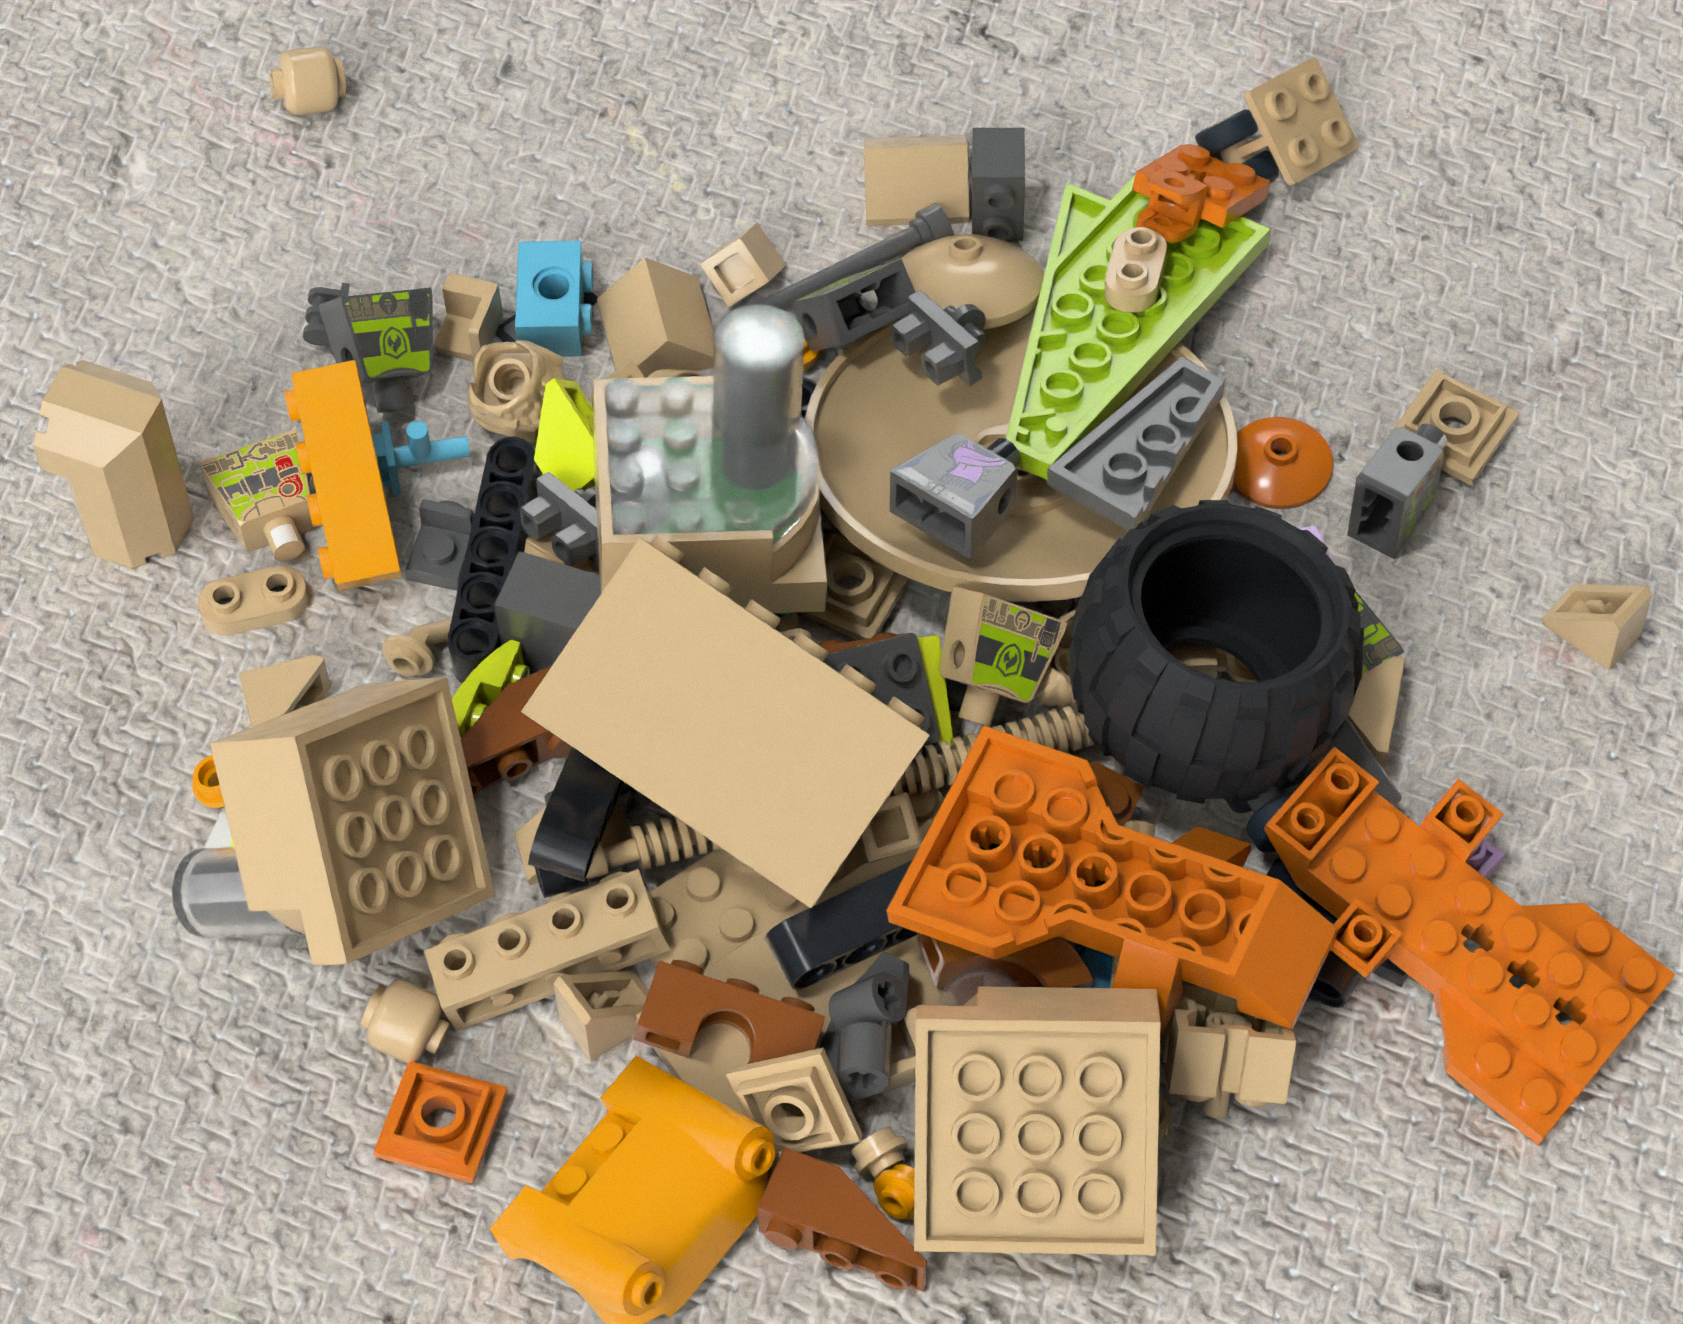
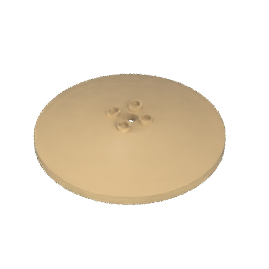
M1036 308L1014 322L982 331L986 335V341L979 347L975 356V366L982 372V379L971 386L966 384L959 376L937 386L926 376L922 368L921 354L929 350L927 347L907 357L895 348L891 326L903 317L856 339L837 356L818 381L810 398L805 419H811L813 445L818 454L820 464L819 504L834 526L853 545L873 560L912 580L947 592H952L955 586L984 593L1004 601L1036 602L1064 600L1083 595L1089 575L1119 538L1123 539L1127 534L1128 530L1047 485L1046 479L1031 472H1028L1030 474L1025 476H1017L1016 504L1013 511L972 559L965 557L890 512V471L896 466L953 434H962L985 448L999 438L1006 439ZM1179 342L1119 408L1181 356L1208 371L1209 369L1196 355ZM1225 393L1143 521L1148 520L1150 514L1171 505L1187 508L1197 506L1199 500H1228L1234 481L1238 448L1236 424ZM1016 466V469H1017V470L1026 471V470H1024V469H1022V468Z

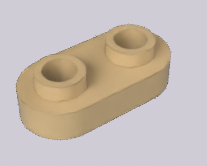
M1135 227L1117 236L1105 276L1104 296L1110 306L1123 312H1141L1155 304L1166 265L1167 243L1162 235L1146 227Z
M273 566L214 580L203 588L198 598V608L203 624L207 629L219 635H232L289 622L300 616L308 603V593L304 578L297 570L288 566ZM275 587H286L284 590L280 592L270 591L272 588ZM226 598H233V600L227 604L217 603Z

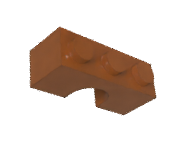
M659 960L633 1040L688 1058L693 1042L701 1030L713 1024H728L737 1028L747 1039L750 1049L747 1064L814 1050L825 1016L815 1013V1008L811 1004L797 998L783 997L779 1001L759 994V988L747 981L729 978L726 982L705 976V971L691 962L673 960L669 964Z

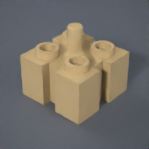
M1182 980L1183 993L1160 1039L1162 1061L1166 1062L1165 1076L1169 1094H1177L1190 1101H1205L1204 1112L1213 1118L1226 1116L1230 1093H1235L1234 1097L1238 1102L1252 1107H1261L1268 1103L1286 1104L1296 1046L1294 1030L1240 1012L1237 1009V999Z

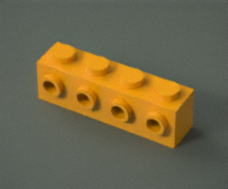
M351 360L291 373L294 388L284 390L291 422L301 420L305 441L296 442L295 445L302 474L312 473L316 493L306 496L313 527L321 525L324 527L327 546L318 548L324 579L334 578L338 590L342 591L403 578L356 361Z

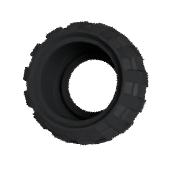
M1199 500L1197 506L1187 508L1171 505L1150 514L1148 520L1140 522L1135 529H1130L1123 539L1119 538L1089 575L1084 593L1079 599L1071 624L1072 641L1068 651L1073 698L1076 700L1077 711L1084 715V724L1089 729L1088 736L1102 755L1115 758L1126 768L1124 775L1148 789L1151 786H1155L1176 794V799L1200 804H1204L1206 799H1226L1231 804L1258 799L1260 794L1267 793L1273 785L1282 788L1289 781H1293L1312 766L1328 749L1330 741L1344 726L1362 679L1364 628L1360 627L1361 614L1358 612L1359 603L1354 595L1356 590L1346 569L1335 565L1326 554L1328 547L1310 531L1300 530L1281 519V514L1256 505L1255 508L1233 505L1228 500ZM1181 643H1199L1219 648L1235 656L1245 664L1258 682H1233L1208 676L1178 661L1165 648Z

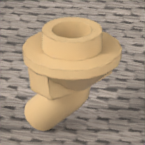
M445 619L417 627L414 626L407 634L388 637L382 647L384 658L388 661L390 667L399 674L405 676L427 674L432 670L435 662L434 655L428 646L448 641L451 620Z

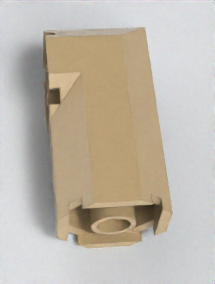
M85 360L77 361V366L70 364L62 366L41 403L39 416L49 420L46 433L36 431L33 442L40 469L67 479L80 523L94 556L134 569L147 564L146 557L160 553L161 558L175 554L192 525L194 516L164 405L159 393L150 381Z

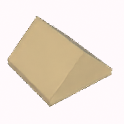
M965 135L864 138L866 226L909 225V221L916 218L915 214L917 211L934 203H937L943 209L950 224L969 223L968 144Z
M643 258L597 298L615 370L628 359L634 361L645 378L661 369L701 371L722 366L721 356L698 277L651 259Z

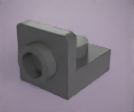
M423 499L419 507L421 527L406 566L407 580L458 591L474 512L454 501L443 500L437 502Z

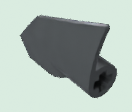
M884 951L853 985L835 992L829 1001L831 1021L819 1048H824L848 1102L869 1097L887 1088L890 1077L893 1024L901 1021L907 1010L909 964Z

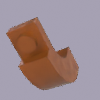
M920 933L917 937L936 988L973 979L998 980L1013 987L1091 988L1094 982L1080 955L1065 939L1060 937L1049 939L996 960Z

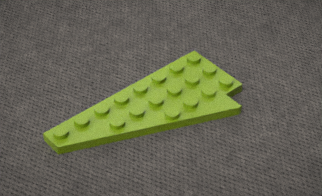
M1135 175L1111 200L1068 183L1064 187L1006 439L1012 442L1019 451L1020 463L1017 467L1047 480L1048 468L1119 408L1269 245L1271 228L1242 216L1223 228L1200 218L1196 233L1180 242L1166 241V265L1155 304L1141 312H1123L1107 303L1104 296L1105 276L1115 239L1122 232L1136 227L1138 215L1148 207L1150 197L1132 190Z

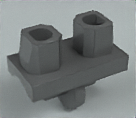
M922 290L908 296L910 314L891 326L895 348L907 357L927 347L929 350L921 354L922 368L926 376L937 386L956 376H959L969 386L981 380L982 372L975 366V356L979 347L986 341V335L982 332L986 321L984 312L973 304H965L957 309L954 306H948L943 310Z
M550 472L537 478L538 497L520 508L523 531L536 540L554 530L557 533L551 536L552 549L556 557L562 560L565 565L572 567L589 558L599 566L595 486L586 491L582 488L573 491Z

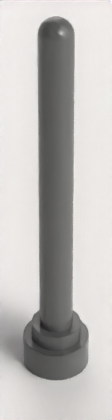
M937 203L917 211L915 214L916 218L909 221L908 228L729 315L725 320L726 330L731 334L733 330L742 325L756 322L762 323L791 309L792 302L833 282L874 268L917 246L954 235L948 217Z

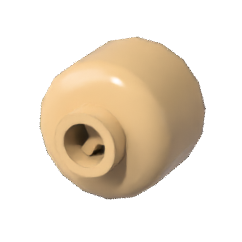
M318 46L286 50L279 58L278 69H270L269 77L272 97L274 100L282 99L286 110L292 115L330 112L336 108L338 98L346 96L345 72L341 57L334 58L331 51L326 47Z
M397 979L390 983L388 987L381 984L378 985L366 1007L360 1026L367 1029L366 1040L369 1046L407 1064L408 1062L419 1061L425 1051L436 1055L446 1037L450 1023L441 1019L443 1010L438 995L404 979Z

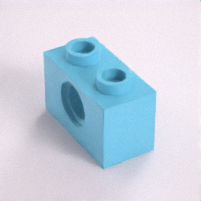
M581 241L518 242L515 316L517 340L530 341L561 357L582 356L583 335H592L591 304H584V293H593L594 275L593 262H583Z

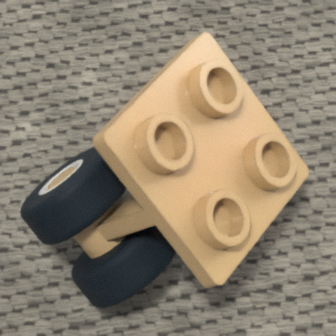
M1315 57L1246 92L1244 99L1250 110L1244 109L1200 131L1195 136L1198 146L1208 150L1210 156L1219 152L1225 163L1247 165L1255 170V175L1269 179L1277 174L1280 169L1285 182L1289 186L1304 180L1359 148V143ZM1259 127L1262 135L1248 142L1247 137L1256 133ZM1266 146H1268L1270 149V151L1266 150L1258 153L1257 155L1254 154L1255 151L1262 149Z

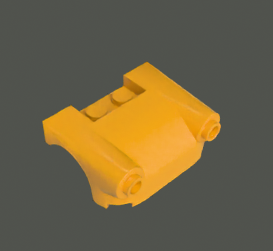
M635 1056L600 1097L608 1111L607 1114L540 1192L526 1185L489 1228L506 1256L513 1260L517 1258L529 1259L552 1271L574 1288L591 1305L604 1324H645L663 1313L670 1319L689 1300L758 1215L757 1207L765 1191L769 1168L775 1157L773 1134L767 1127L646 1060Z

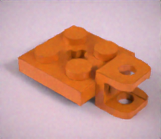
M1192 144L1180 145L1136 171L1132 190L1150 197L1148 207L1138 215L1136 227L1149 228L1162 235L1167 242H1180L1196 233L1200 218L1223 228L1267 200L1271 181L1255 175V170L1247 165L1225 163L1210 156V152L1203 147Z

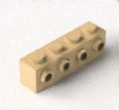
M636 869L629 873L617 872L604 877L599 884L576 893L565 892L557 894L547 900L544 905L526 912L502 915L495 919L492 925L471 933L449 935L442 939L438 945L423 951L441 1008L457 1032L554 995L553 983L560 975L617 971L670 951V947L651 892L639 869Z

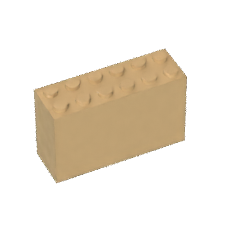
M657 534L651 543L640 537L521 712L809 908H812L930 736L919 727L925 717L894 696L886 705L871 695L877 684L848 664H845L839 673L823 661L829 652L801 632H798L793 640L780 633L775 628L781 619L751 599L746 608L736 603L727 596L733 586L707 568L703 567L698 576L679 564L685 553Z

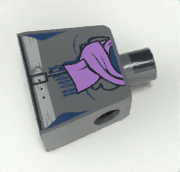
M953 434L890 471V512L965 557L972 559L1015 507L1017 493L1016 466L1020 463L1019 451L1012 442L1005 438H999L985 448L962 434Z

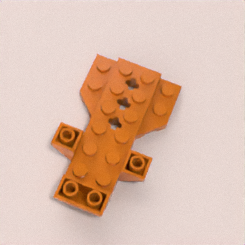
M984 725L886 910L889 923L994 960L1055 937H1060L1117 957L1119 962L1112 988L1157 990L1161 1022L1160 1039L1183 993L1182 980L1237 999V1009L1240 1012L1293 1030L1337 935V928L1281 880L1243 868L1251 851V844L1196 826L1170 843L1117 825L1110 807H1107L1097 786L1096 777L1088 760ZM991 844L1000 845L995 849L989 850ZM1043 862L1053 863L1048 867L1041 868ZM1096 880L1106 881L1105 884L1094 887Z
M1333 747L1265 825V833L1297 887L1338 919L1333 924L1337 928V935L1330 950L1365 978L1374 972L1384 961L1389 959L1431 992L1434 996L1436 1015L1441 1020L1445 1045L1442 1049L1445 1072L1536 1145H1539L1676 974L1585 903L1521 906L1468 865V861L1504 814L1459 778L1419 826L1375 792L1379 784L1377 779L1336 747ZM1466 940H1473L1481 948L1476 949L1472 953L1464 947V943ZM1519 976L1527 984L1517 989L1509 981L1512 977ZM1564 1012L1573 1021L1568 1022L1564 1026L1556 1019V1016Z

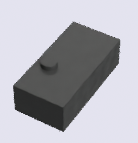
M519 551L494 604L501 646L509 640L521 642L524 665L529 666L530 670L538 672L553 665L601 595L600 575Z

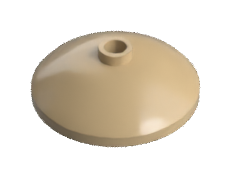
M976 234L952 235L920 245L902 258L915 292L922 290L943 310L948 306H954L956 309L965 304L977 306L984 312L986 317L983 330L1014 322L1030 313L1037 306L1044 277L1043 269L1035 258L1010 242Z

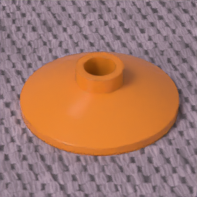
M1268 417L1246 425L1237 433L1238 449L1233 486L1247 500L1266 508L1291 509L1311 502L1327 487L1332 475V453L1324 437L1313 427L1292 418ZM1282 451L1287 453V455L1279 456L1273 452Z

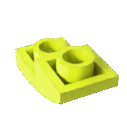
M509 640L497 648L469 674L453 696L452 703L460 739H462L507 685L529 676L530 669L529 666L524 665L521 642Z

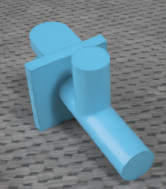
M389 421L381 422L382 434L373 435L383 486L391 485L393 496L401 495L397 468L471 457L467 436L430 441L428 427L422 421H414L407 426L406 432L409 445L393 446Z

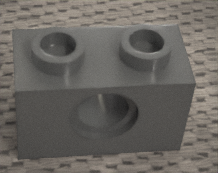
M973 128L972 234L1004 241H1023L1025 128Z

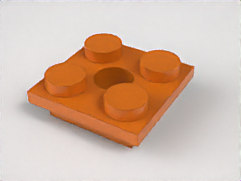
M408 1062L375 1146L374 1156L474 1184L507 1096V1087L428 1065ZM446 1108L456 1114L454 1120L445 1127L434 1128L425 1123L427 1115L436 1109Z

